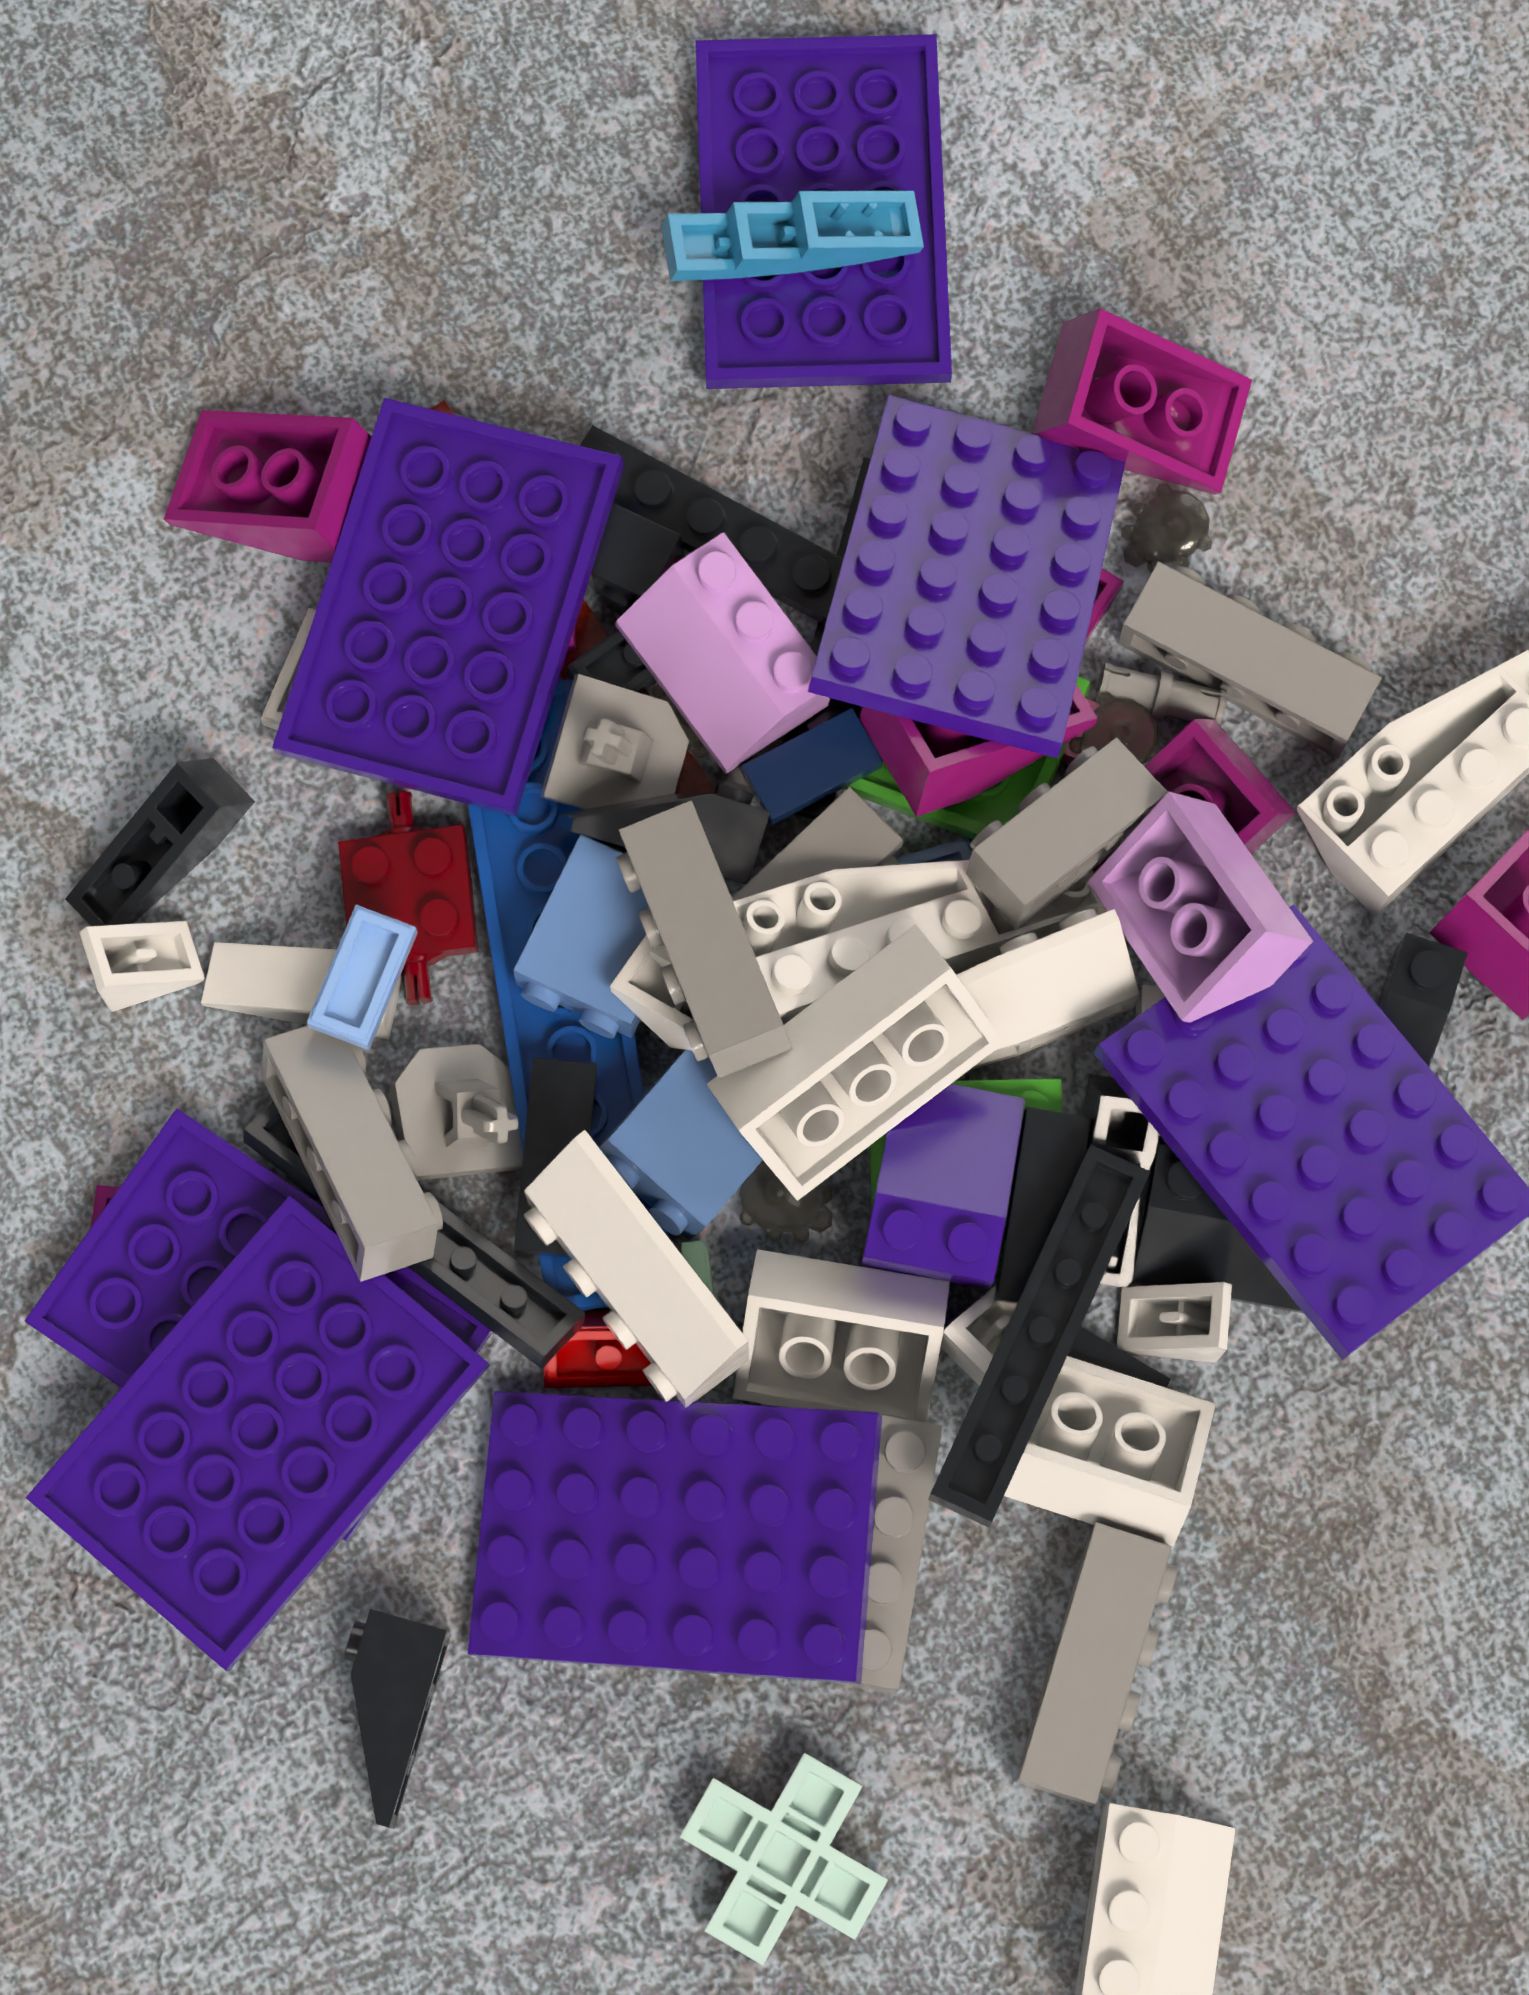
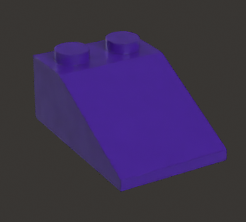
M950 1084L887 1132L861 1265L950 1281L951 1283L981 1289H990L994 1283L1005 1226L1025 1098Z

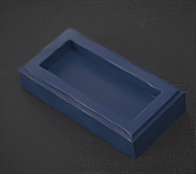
M853 708L742 765L741 773L760 807L770 812L768 821L772 826L882 768L883 760Z

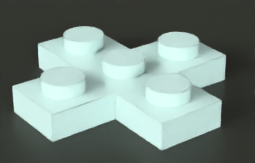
M806 1753L803 1754L772 1811L713 1778L680 1836L681 1839L737 1871L705 1932L759 1964L764 1965L797 1906L855 1940L888 1881L886 1878L830 1846L862 1786Z

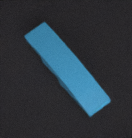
M799 191L792 202H733L727 213L667 214L661 224L670 281L735 279L807 272L919 253L924 248L914 191Z

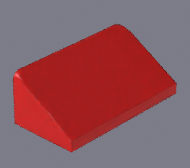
M609 1308L585 1310L586 1314L582 1328L544 1366V1388L652 1386L643 1372V1369L651 1364L636 1343L626 1350L604 1322L603 1317L611 1312Z

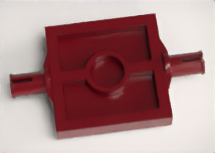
M398 791L399 798L395 792L385 795L390 830L384 831L375 837L338 842L345 920L347 927L354 907L358 905L416 927L418 933L403 969L406 1004L420 1005L419 999L423 1004L433 1001L429 965H434L449 956L478 953V936L466 829L463 824L433 829L414 827L412 793L409 791Z

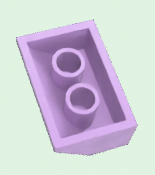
M724 532L672 565L616 621L615 626L725 774L828 706L830 698L808 692L817 656Z
M1168 791L1088 880L1089 885L1106 910L1115 909L1120 920L1123 935L1180 1019L1184 1022H1193L1272 986L1313 942L1214 803Z

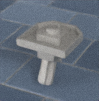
M581 674L574 675L540 797L584 810L675 793L689 740L669 703Z
M481 1044L419 1049L389 1087L398 1141L406 1140L413 1152L417 1167L416 1179L426 1180L522 1170L523 1151L509 1066Z

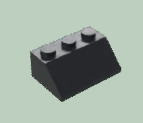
M1159 1143L1156 1149L1131 1283L1155 1286L1225 1282L1232 1284L1231 1301L1303 1313L1172 1149L1166 1144Z

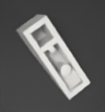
M214 942L201 1004L202 1006L307 1025V1020L337 950ZM401 975L375 1037L390 1038L402 981Z

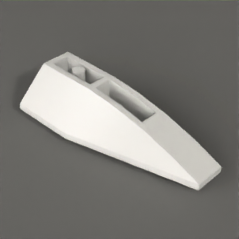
M1529 650L1386 725L1298 806L1297 811L1330 872L1374 917L1529 774Z
M970 860L834 869L733 901L784 1025L915 924L957 975L1002 955L1000 947L1014 938L1028 933H1035L1039 940L1061 931L1059 927L1060 922L1087 909H1094L1096 914L1099 915L1107 910L1088 883L1094 872L1091 870L1018 929L1008 921L966 875Z
M1094 909L1078 912L1060 922L1059 927L1061 931L1039 940L1035 933H1028L1014 938L1000 947L1002 955L957 974V977L1005 1041L1004 1044L971 1069L1021 1055L1134 1008L1139 991L1120 920L1115 909L1098 916Z

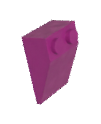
M1099 308L1063 322L1031 435H1038L1046 440L1085 451L1101 452L1109 458L1126 462L1124 468L1126 471L1214 495L1222 492L1253 379Z
M202 410L164 520L171 526L293 559L331 563L372 436L354 418Z
M1077 684L1063 744L1095 726L1097 721L1096 714ZM862 707L859 717L862 726L916 817L972 799L1044 756L1043 754Z
M1194 719L1144 766L1167 792L1216 804L1251 854L1296 814V811L1215 719ZM1106 858L1098 866L1092 869L1094 874L1106 862L1108 858Z
M1529 828L1429 932L1439 943L1468 952L1464 966L1522 1020L1529 1015Z

